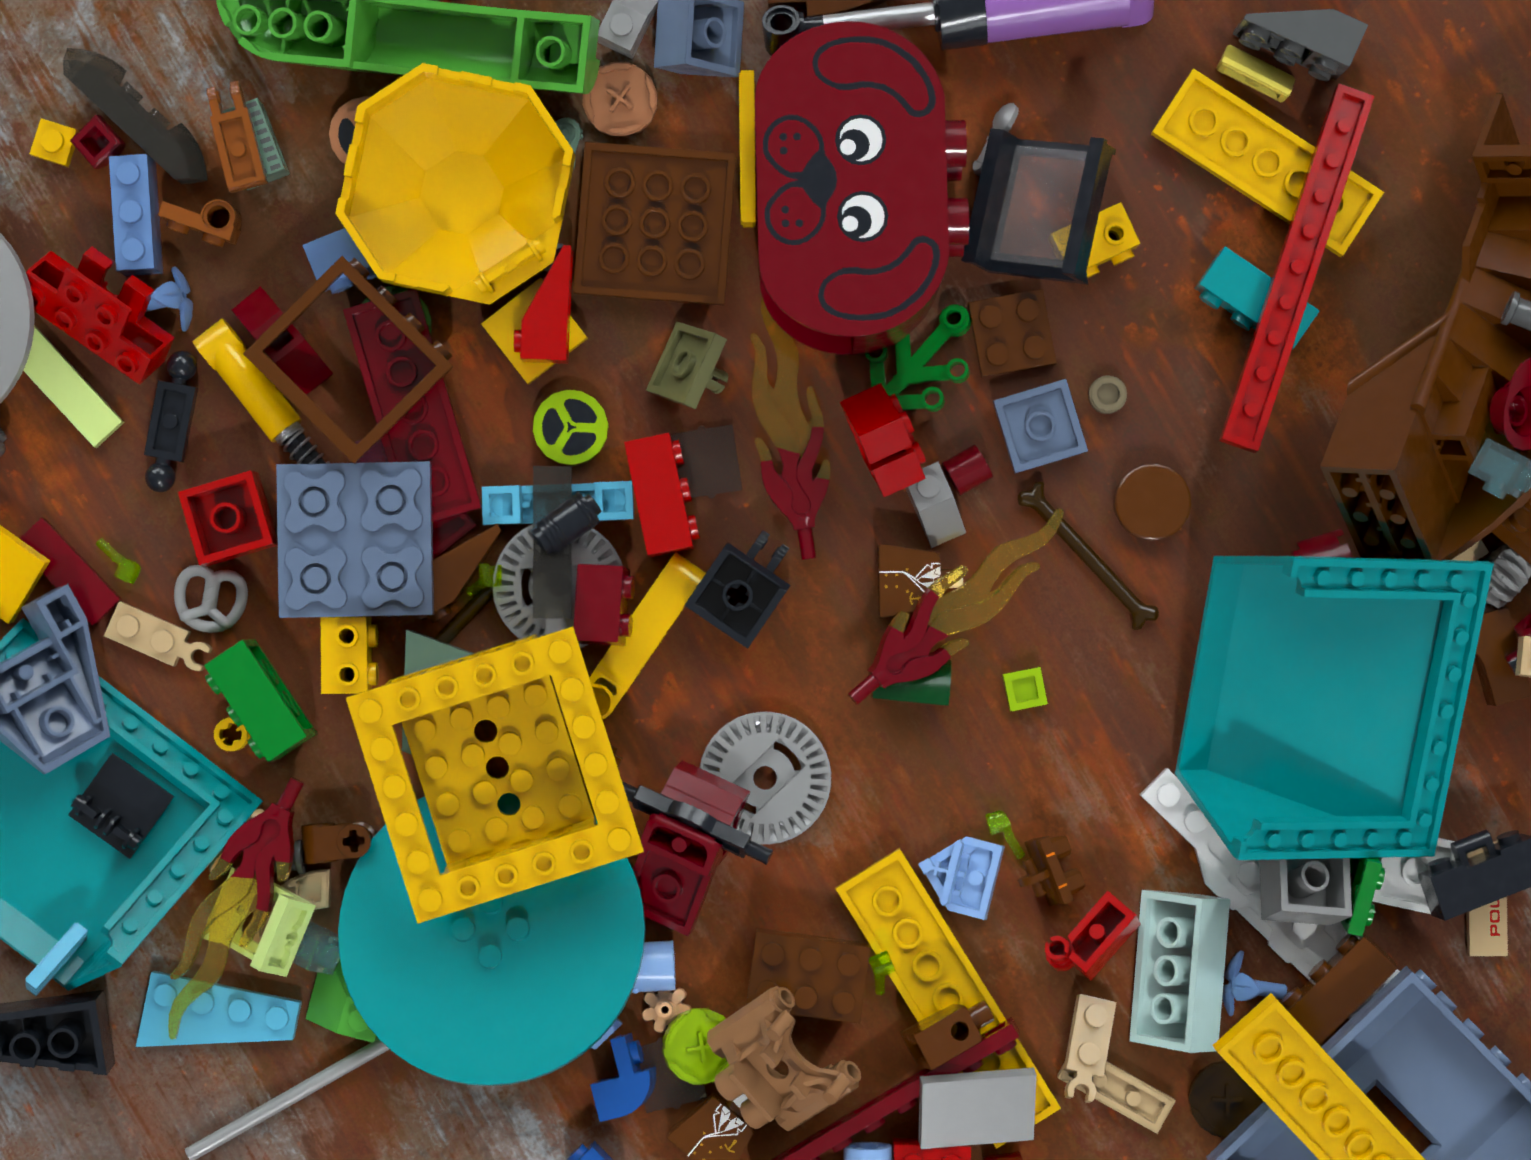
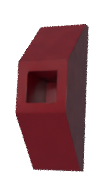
M261 286L231 309L255 340L283 314ZM293 324L265 350L274 363L306 395H309L333 375V372Z

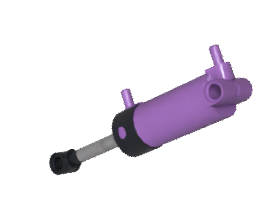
M931 0V2L805 18L803 12H797L793 7L777 5L765 12L762 18L765 48L771 56L788 40L806 30L824 24L845 21L871 23L889 30L934 25L935 32H938L941 51L984 46L992 42L1121 26L1122 28L1146 24L1153 17L1154 0Z

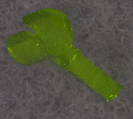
M100 538L96 545L112 561L119 564L114 576L124 582L134 584L141 571L140 565L118 553L103 538Z
M479 564V579L466 589L467 595L473 596L485 587H500L502 585V565H497L496 580L493 585L495 566Z
M998 810L986 814L985 817L991 835L1003 832L1004 838L1017 859L1024 857L1025 853L1013 835L1010 821L1005 812Z
M887 950L869 958V963L874 972L875 992L877 995L885 993V976L896 971Z

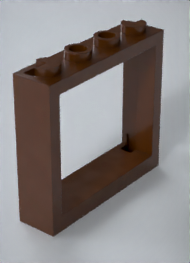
M341 256L243 355L334 445L356 464L453 368V365L448 361L452 354L438 340L431 344L421 334L425 327L410 312L403 317L393 307L398 301L383 285L376 290L366 280L370 273L357 259L353 258L348 262ZM342 274L435 365L358 444L349 438L264 353Z

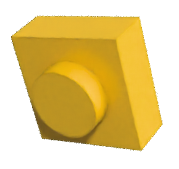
M41 118L29 154L33 157L69 168L75 146L70 142V139L79 131Z

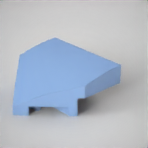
M965 837L920 862L918 865L940 898V903L942 906H946L947 910L987 920L1005 846L972 837Z

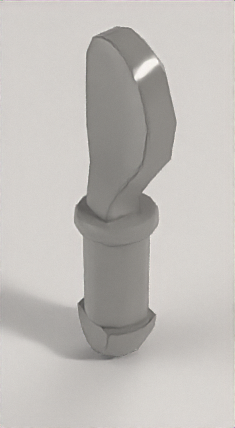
M1014 103L1002 106L993 119V129H1004L1009 132L1017 118L1019 108ZM987 142L977 161L973 163V170L977 176L981 174Z

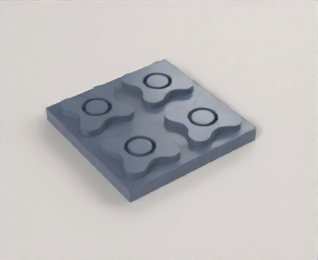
M430 461L356 464H276L279 618L434 615L432 468Z

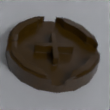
M1226 1061L1214 1062L1201 1069L1191 1082L1188 1094L1190 1112L1198 1125L1211 1135L1218 1137H1227L1264 1102Z

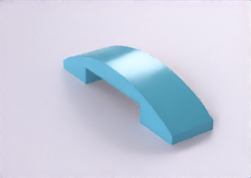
M632 481L584 484L482 487L483 525L534 524L565 500L571 498L572 495H575L576 492H579L583 497L587 494L592 496L602 511L597 515L600 521L634 519Z

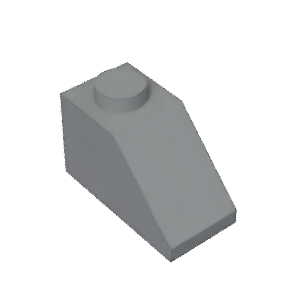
M613 0L599 27L598 43L633 59L658 8V0Z
M939 462L922 468L926 479L905 488L931 548L966 533L954 496Z

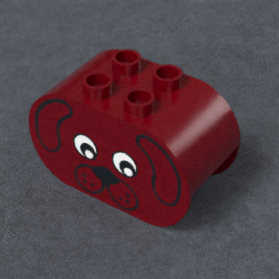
M845 21L820 25L806 30L784 43L765 64L756 86L755 133L760 290L764 305L773 321L797 342L825 353L861 355L882 350L909 335L922 322L931 309L944 277L949 257L964 256V245L969 243L968 198H948L947 181L962 180V167H966L967 163L966 121L945 120V96L939 77L926 56L903 36L885 27L865 22Z

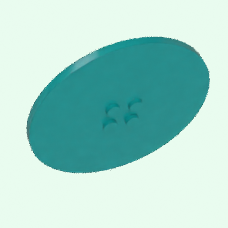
M512 793L503 794L498 800V807L505 814L516 813L521 805L519 798ZM424 796L418 799L417 802L439 871L444 873L447 864ZM385 824L372 838L371 847L368 852L357 861L346 886L339 917V956L347 989L358 1012L379 1040L396 1055L430 1075L451 1082L476 1086L512 1085L548 1075L568 1065L597 1043L614 1024L624 1009L640 972L645 944L644 906L635 873L628 859L623 858L417 924Z

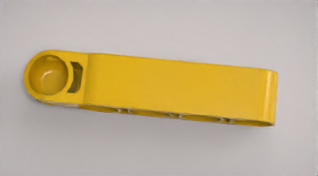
M677 552L669 560L632 614L631 637H626L625 646L611 645L589 677L602 719L607 718L614 711L685 608L684 605L706 574L705 571Z

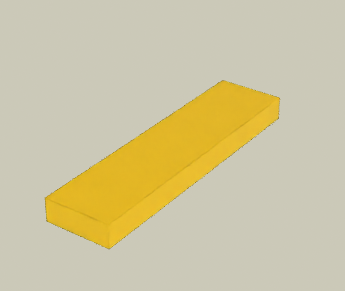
M741 70V73H739L741 225L743 227H756L754 70Z

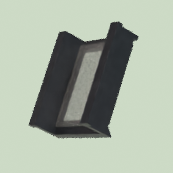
M991 128L969 223V243L964 246V256L961 261L973 264L993 274L1089 285L1086 271L1111 157L1115 155L1116 149L1108 145V140L1105 138L1091 137L1089 145L1019 139L1004 129Z

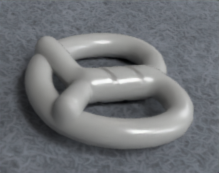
M192 565L185 568L178 576L174 588V603L180 620L193 629L208 633L221 632L231 628L242 616L248 599L247 583L239 573L233 570L214 572L209 567ZM192 577H203L205 579L202 604L188 609L186 603L187 584ZM222 581H230L236 587L235 604L227 616L223 615L216 608L220 583ZM209 615L214 621H205L198 617Z

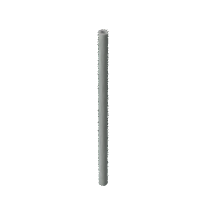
M378 1038L374 1043H369L185 1148L189 1160H196L388 1051L389 1048Z

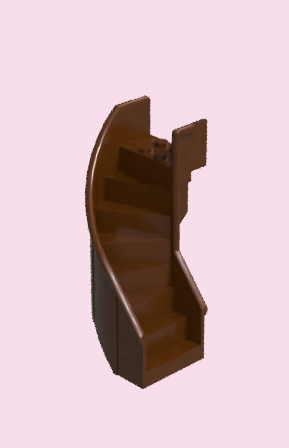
M1503 93L1495 94L1472 155L1482 184L1476 197L1478 205L1462 245V267L1446 311L1435 321L1349 380L1347 398L1320 465L1361 558L1452 560L1491 533L1518 508H1522L1531 498V449L1521 451L1514 448L1507 441L1506 436L1494 432L1489 418V406L1495 392L1511 381L1513 373L1518 366L1531 357V331L1511 323L1507 326L1500 324L1504 308L1513 291L1519 292L1521 298L1531 301V145H1520Z

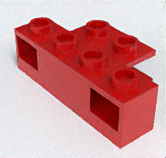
M93 246L83 254L78 269L54 252H48L26 271L31 286L34 311L140 385L165 362L175 339L174 336L144 316L151 300V294L155 290L132 275L124 282L119 295L111 293L106 288L108 281H104L114 261Z

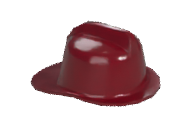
M1531 357L1518 366L1513 373L1511 381L1495 392L1489 406V418L1494 432L1506 436L1507 441L1514 448L1521 451L1531 449Z

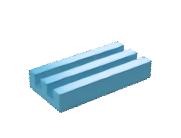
M78 922L74 923L25 978L26 989L37 996L87 939L88 930Z

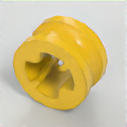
M231 717L221 720L214 729V740L225 751H237L244 748L248 744L247 740L251 737L244 725H241L236 729V731L242 732L241 739L234 740L232 745L226 742L228 737L223 738V730L230 729L232 723L235 724Z

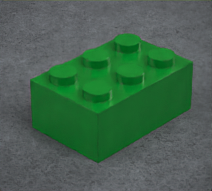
M255 639L239 641L204 665L208 671V674L205 675L207 683L217 695L220 693L224 695L230 704L226 708L229 716L238 727L244 725L251 736L247 740L248 744L259 759L265 757L268 762L281 759L318 734Z

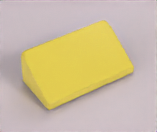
M1232 45L1226 47L1216 67L1217 71L1280 103L1290 96L1295 82V78L1292 75Z

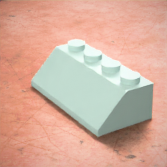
M1141 890L1139 915L1141 925L1138 927L1129 1041L1188 1053L1216 1051L1212 1045L1219 1040L1230 899L1201 894Z

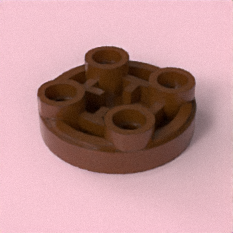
M1159 464L1143 465L1130 471L1120 481L1114 496V513L1120 524L1130 534L1144 540H1160L1173 535L1185 524L1191 510V494L1185 480L1173 469Z

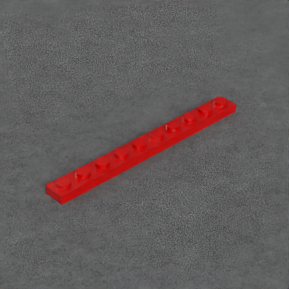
M1340 83L1334 89L1219 439L1223 443L1254 454L1259 451L1375 97L1373 95Z

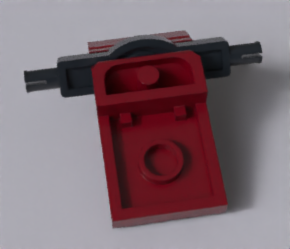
M682 760L674 768L661 794L641 785L636 788L623 781L622 783L627 799L632 802L633 807L650 815L641 837L644 852L638 854L633 868L641 891L645 917L689 937L696 925L716 868L725 859L728 851L742 858H745L747 855L767 865L773 850L751 841L752 837L737 830L751 791Z

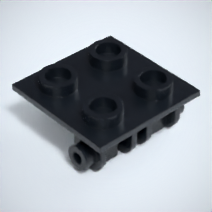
M112 753L83 795L79 794L71 804L73 809L68 816L131 859L175 796Z

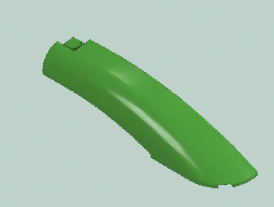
M216 0L224 25L230 29L238 43L259 57L277 62L403 76L420 64L426 63L451 71H465L489 76L504 82L527 84L536 90L580 94L591 92L599 71L600 60L596 59L600 20L588 15L496 8L431 0Z

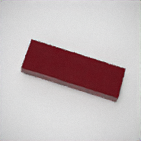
M41 517L19 538L50 560L43 574L56 588L69 585L87 617V621L92 626L99 623L119 601L123 600L45 518Z

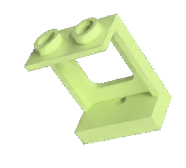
M231 867L203 938L223 943L252 960L250 966L258 971L287 977L316 905L274 883L273 901L276 903L261 940L258 943L245 936L242 931L245 919L257 894L256 878L231 877L237 870V868Z

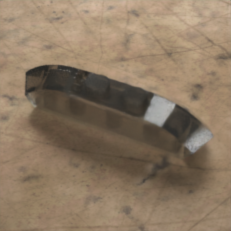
M67 48L63 59V72L78 89L180 184H197L208 181L204 157L193 135L182 123L167 130L166 128L171 124L170 121L155 107L148 112L139 103L143 96L127 81L121 86L126 73L122 66L96 52Z

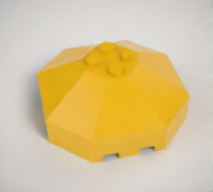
M422 63L357 106L352 143L349 144L343 174L345 177L335 214L378 279L383 283L490 305L554 263L576 156L531 85L515 82V84L504 82L489 76L465 71L456 72L439 68L436 65Z

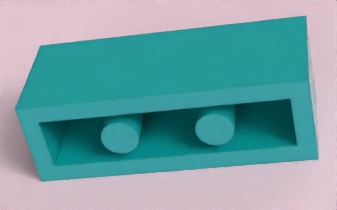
M1225 246L1218 252L1195 286V289L1201 293L1199 298L1205 304L1214 309H1218L1221 306L1232 314L1230 317L1231 321L1249 331L1251 327L1256 329L1272 278ZM1308 302L1292 349L1295 348L1320 311Z

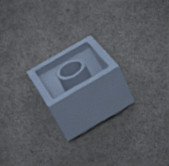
M658 0L654 68L687 75L739 77L744 2L739 0Z

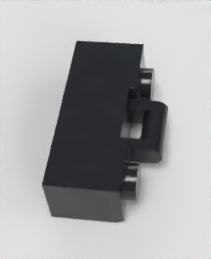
M1483 830L1452 842L1450 846L1455 861H1450L1449 857L1439 858L1427 864L1428 870L1418 873L1431 916L1446 921L1530 888L1531 836L1520 834L1518 830H1513L1497 836L1498 843L1494 844L1489 831ZM1480 848L1483 849V853L1470 858L1466 856L1467 853Z

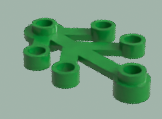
M952 304L945 307L939 317L940 325L912 357L910 334L895 343L897 374L887 385L884 362L888 358L887 347L883 348V353L878 358H873L870 356V353H866L865 356L870 362L871 387L881 383L888 396L895 393L903 411L926 409L931 412L939 411L944 406L945 398L942 391L937 387H928L922 394L917 395L900 394L909 384L949 380L954 383H963L968 379L970 369L966 361L960 358L950 360L947 365L924 367L950 337H960L968 332L971 319L968 311L963 306ZM952 313L960 314V322L957 324L948 323L949 315ZM956 365H961L965 368L964 373L959 377L951 374L952 368ZM930 394H938L940 400L937 404L929 405L926 403V398Z

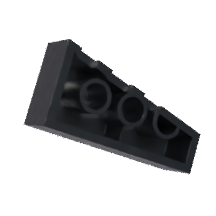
M104 990L0 1003V1062L20 1064L22 1067L35 1068L36 1066L58 1068L60 1071L74 1072L75 1070L91 1071L93 1074L108 1075L115 1064Z

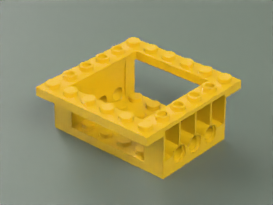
M573 626L540 637L534 634L391 679L383 686L346 697L417 924L644 852ZM550 675L552 676V680H553V683H554V686H555V689H556V692H557V696H558V699H559V702H560V705H561V708H562V711H563V715H564V718H565V721H566V724H567V727H568V730H569V734H570V737H571V740H572V743H573V746H574V749H575V753H576V756H577V759H578V762H579V765H580V769H581V772H582V775H583V778H584V781H585V784H586V788H587V791H588V794H589V797H590V800H591V803H592V807H593V810H594V813H595V816H596V819H597V823H598V824H596V821H595V818H594V814H593V811H592V808H591V805H590V802H589V799H588V795H587V792H586V789H585V786H584V783H583V780H582V776H581V773H580V770H579V767H578V764H577V761H576V757H575V754H574V751H573V748H572V745H571V741H570V738H569V735H568V732H567V729H566V726H565V722H564V719H563V716H562V713H561V710H560V707H559V703H558V700H557V697H556V694H555V691H554V687H553V684H552ZM490 720L496 725L497 735L493 740L482 741L477 738L475 726L479 721ZM402 722L447 865L444 873L439 871L393 725ZM499 756L508 762L509 771L505 776L495 778L487 772L486 764L492 757ZM512 793L519 798L521 805L516 813L505 814L499 809L498 800L503 794Z

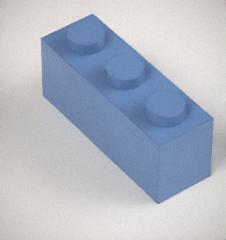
M148 154L109 156L116 271L125 276L163 274L156 161Z

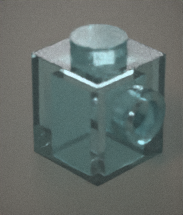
M1486 438L1468 473L1484 481L1485 484L1482 489L1503 500L1508 493L1518 499L1521 492L1526 493L1531 487V460Z
M309 922L293 963L308 971L333 975L335 967L340 960L338 935L316 923Z

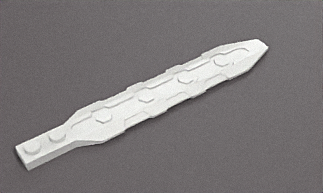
M1165 768L1144 789L1140 796L1194 847L1205 885L1218 897L1230 899V909L1237 910L1268 940V946L1286 963L1291 962L1310 980L1311 978L1308 974L1312 968L1323 959L1328 962L1338 952L1335 949L1337 944L1348 934L1341 922L1334 925H1318L1261 920L1259 860H1237L1233 857L1182 783L1168 768ZM1397 969L1348 1019H1351L1400 971Z

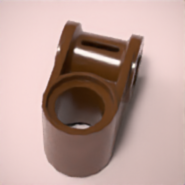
M328 822L302 825L304 864L326 863L362 857L370 849L372 838L377 834L376 830L366 822L338 824ZM357 832L358 836L364 837L365 843L357 846L356 843L350 842V836L355 835Z

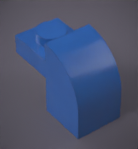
M632 1033L620 1035L610 1040L619 1075L597 1080L590 1085L599 1122L632 1113L650 1098L655 1088L656 1067L640 1068L639 1063L644 1061L640 1042L633 1040Z

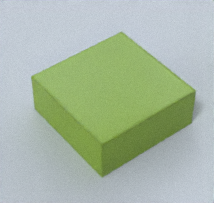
M1041 667L1002 674L1010 712L1048 704Z

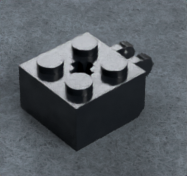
M764 530L760 533L747 554H744L727 542L684 605L747 649L791 586L773 573L790 549L784 544L777 547L766 568L753 560L768 542L770 534ZM741 585L748 590L744 594L749 597L747 603L744 605L739 602L736 606H732L728 602L731 596L727 595L728 590L731 587L738 589Z

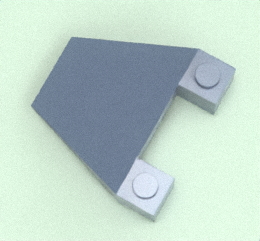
M68 584L55 588L21 607L39 641L0 662V741L42 774H47L110 737L87 617Z

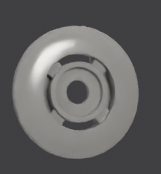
M534 524L521 530L505 545L495 565L492 591L494 602L502 621L519 639L534 634L540 637L571 626L574 627L578 564L622 566L621 560L613 546L598 531L592 528L566 548L560 550L558 554L552 552L548 556L539 547L530 533V530L535 527ZM525 569L531 571L528 580V591L533 602L529 606L526 605L523 599L521 588L522 575ZM554 574H564L570 581V590L562 597H555L548 591V580ZM579 644L580 648L589 645V644Z
M755 712L730 721L710 740L700 763L701 769L751 791L747 803L756 806V814L744 809L737 830L752 837L751 841L758 844L781 843L802 834L819 818L829 798L831 768L822 743L806 725L785 714ZM775 742L785 745L796 755L800 762L801 770H794L789 758L781 751L774 749ZM762 766H768L776 772L777 781L770 789H760L754 783L753 775Z

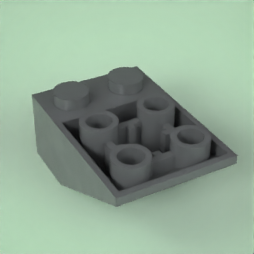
M1335 9L1252 13L1244 16L1234 29L1233 35L1240 38L1239 42L1242 45L1253 50H1260L1262 47L1275 53L1273 57L1277 61L1289 66H1294L1297 63L1308 68V74L1312 77L1327 82L1329 79L1335 81L1350 67L1368 24Z

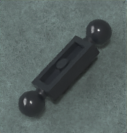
M187 351L174 352L168 358L167 371L172 377L171 383L158 380L144 451V455L156 457L155 463L149 466L145 473L147 486L155 492H166L173 487L176 475L170 466L171 460L183 463L185 460L198 388L186 386L187 380L191 379L197 371V361Z

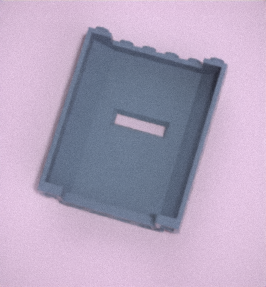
M1405 966L1322 1046L1326 1053L1364 1094L1376 1085L1430 1140L1432 1144L1421 1153L1426 1160H1531V1081L1523 1073L1516 1078L1506 1068L1511 1061L1496 1046L1489 1050L1480 1041L1485 1034L1469 1018L1462 1023L1452 1013L1457 1006L1442 991L1436 995L1432 992L1437 985L1421 969L1414 974ZM1265 1102L1206 1156L1207 1160H1319Z

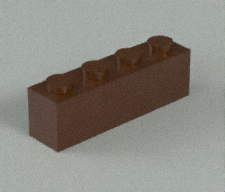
M1365 932L1363 937L1347 934L1337 944L1335 949L1338 952L1328 962L1325 959L1318 962L1308 974L1311 979L1301 988L1298 986L1293 987L1281 1001L1289 1013L1319 1045L1398 969L1395 961Z

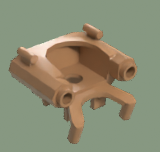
M776 986L770 988L710 1029L707 1033V1042L713 1053L722 1059L726 1057L729 1064L727 1068L715 1076L716 1088L725 1099L730 1101L735 1100L742 1094L747 1096L748 1099L741 1103L740 1111L744 1121L754 1129L761 1128L775 1118L780 1127L787 1131L793 1130L857 1089L861 1080V1072L852 1061L841 1060L835 1065L830 1064L824 1068H819L807 1061L798 1052L791 1038L795 1019L791 1016L790 1011L795 1006V999L790 990L785 987ZM780 1060L787 1064L789 1068L788 1075H782L773 1069L779 1064Z

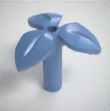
M174 266L171 268L175 282H166L151 294V300L146 312L165 307L178 308L180 310L181 328L185 332L188 330L192 320L193 302L186 296L190 292V287L185 276Z
M1241 950L1231 959L1224 973L1225 978L1229 982L1228 985L1223 986L1222 998L1229 1016L1234 1015V998L1237 1001H1247L1257 996L1267 997L1272 993L1277 999H1283L1287 994V986L1285 984L1254 980L1250 976L1240 973L1244 952Z

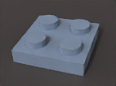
M1066 379L993 401L1014 474L1088 452Z

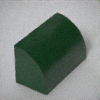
M948 660L939 670L927 677L895 683L886 688L879 686L872 692L871 698L949 706L951 660Z

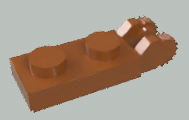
M239 80L230 82L229 88L236 110L223 113L222 100L215 86L206 88L212 112L210 120L229 192L233 193L268 184L250 110L246 107Z

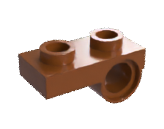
M214 199L206 203L200 214L162 201L158 212L159 217L168 221L166 228L184 235H188L189 229L203 234L202 241L223 248L225 242L236 245L241 232V216L239 212L228 202L221 199ZM220 210H228L230 214L228 224L222 228H215L212 222L215 213Z

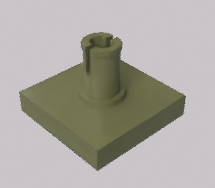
M676 322L646 391L696 409L705 388L715 394H719L725 388L724 385L712 380V377L726 383L728 381V373L715 367L727 339L716 333Z

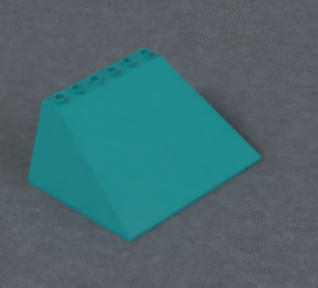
M1308 556L1213 557L1175 775L1234 858L1237 860L1435 856L1494 563L1490 561Z
M24 618L0 640V662L39 641L31 624ZM100 676L98 677L110 737L47 774H42L0 741V939L37 966L74 923L78 922L88 930L87 939L52 978L68 991L121 967L220 853L231 835L250 818L252 813L263 802L259 797ZM112 753L175 796L131 859L68 816L73 809L71 804L79 794L83 795Z

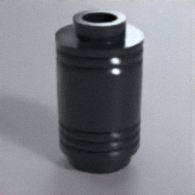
M576 492L571 498H568L547 513V515H544L543 518H540L539 521H536L534 523L535 527L530 530V533L547 556L552 552L558 554L560 550H563L591 530L592 527L598 525L600 520L597 515L602 511L590 494L583 497L579 492Z

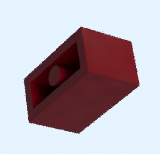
M578 564L574 630L579 644L625 646L626 637H631L633 618L632 614H627L628 599L634 598L635 578L630 576V570L626 567Z

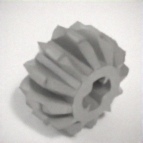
M1507 544L1500 545L1496 550H1492L1491 554L1483 560L1494 563L1486 603L1496 608L1503 607L1521 592V589L1528 583V579L1531 577V565Z

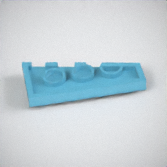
M153 971L150 975L136 1047L293 1040L296 1034L302 1001Z

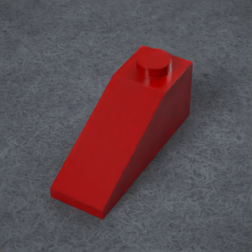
M563 245L522 319L521 330L515 329L514 352L520 353L522 362L569 363L573 249L571 245Z

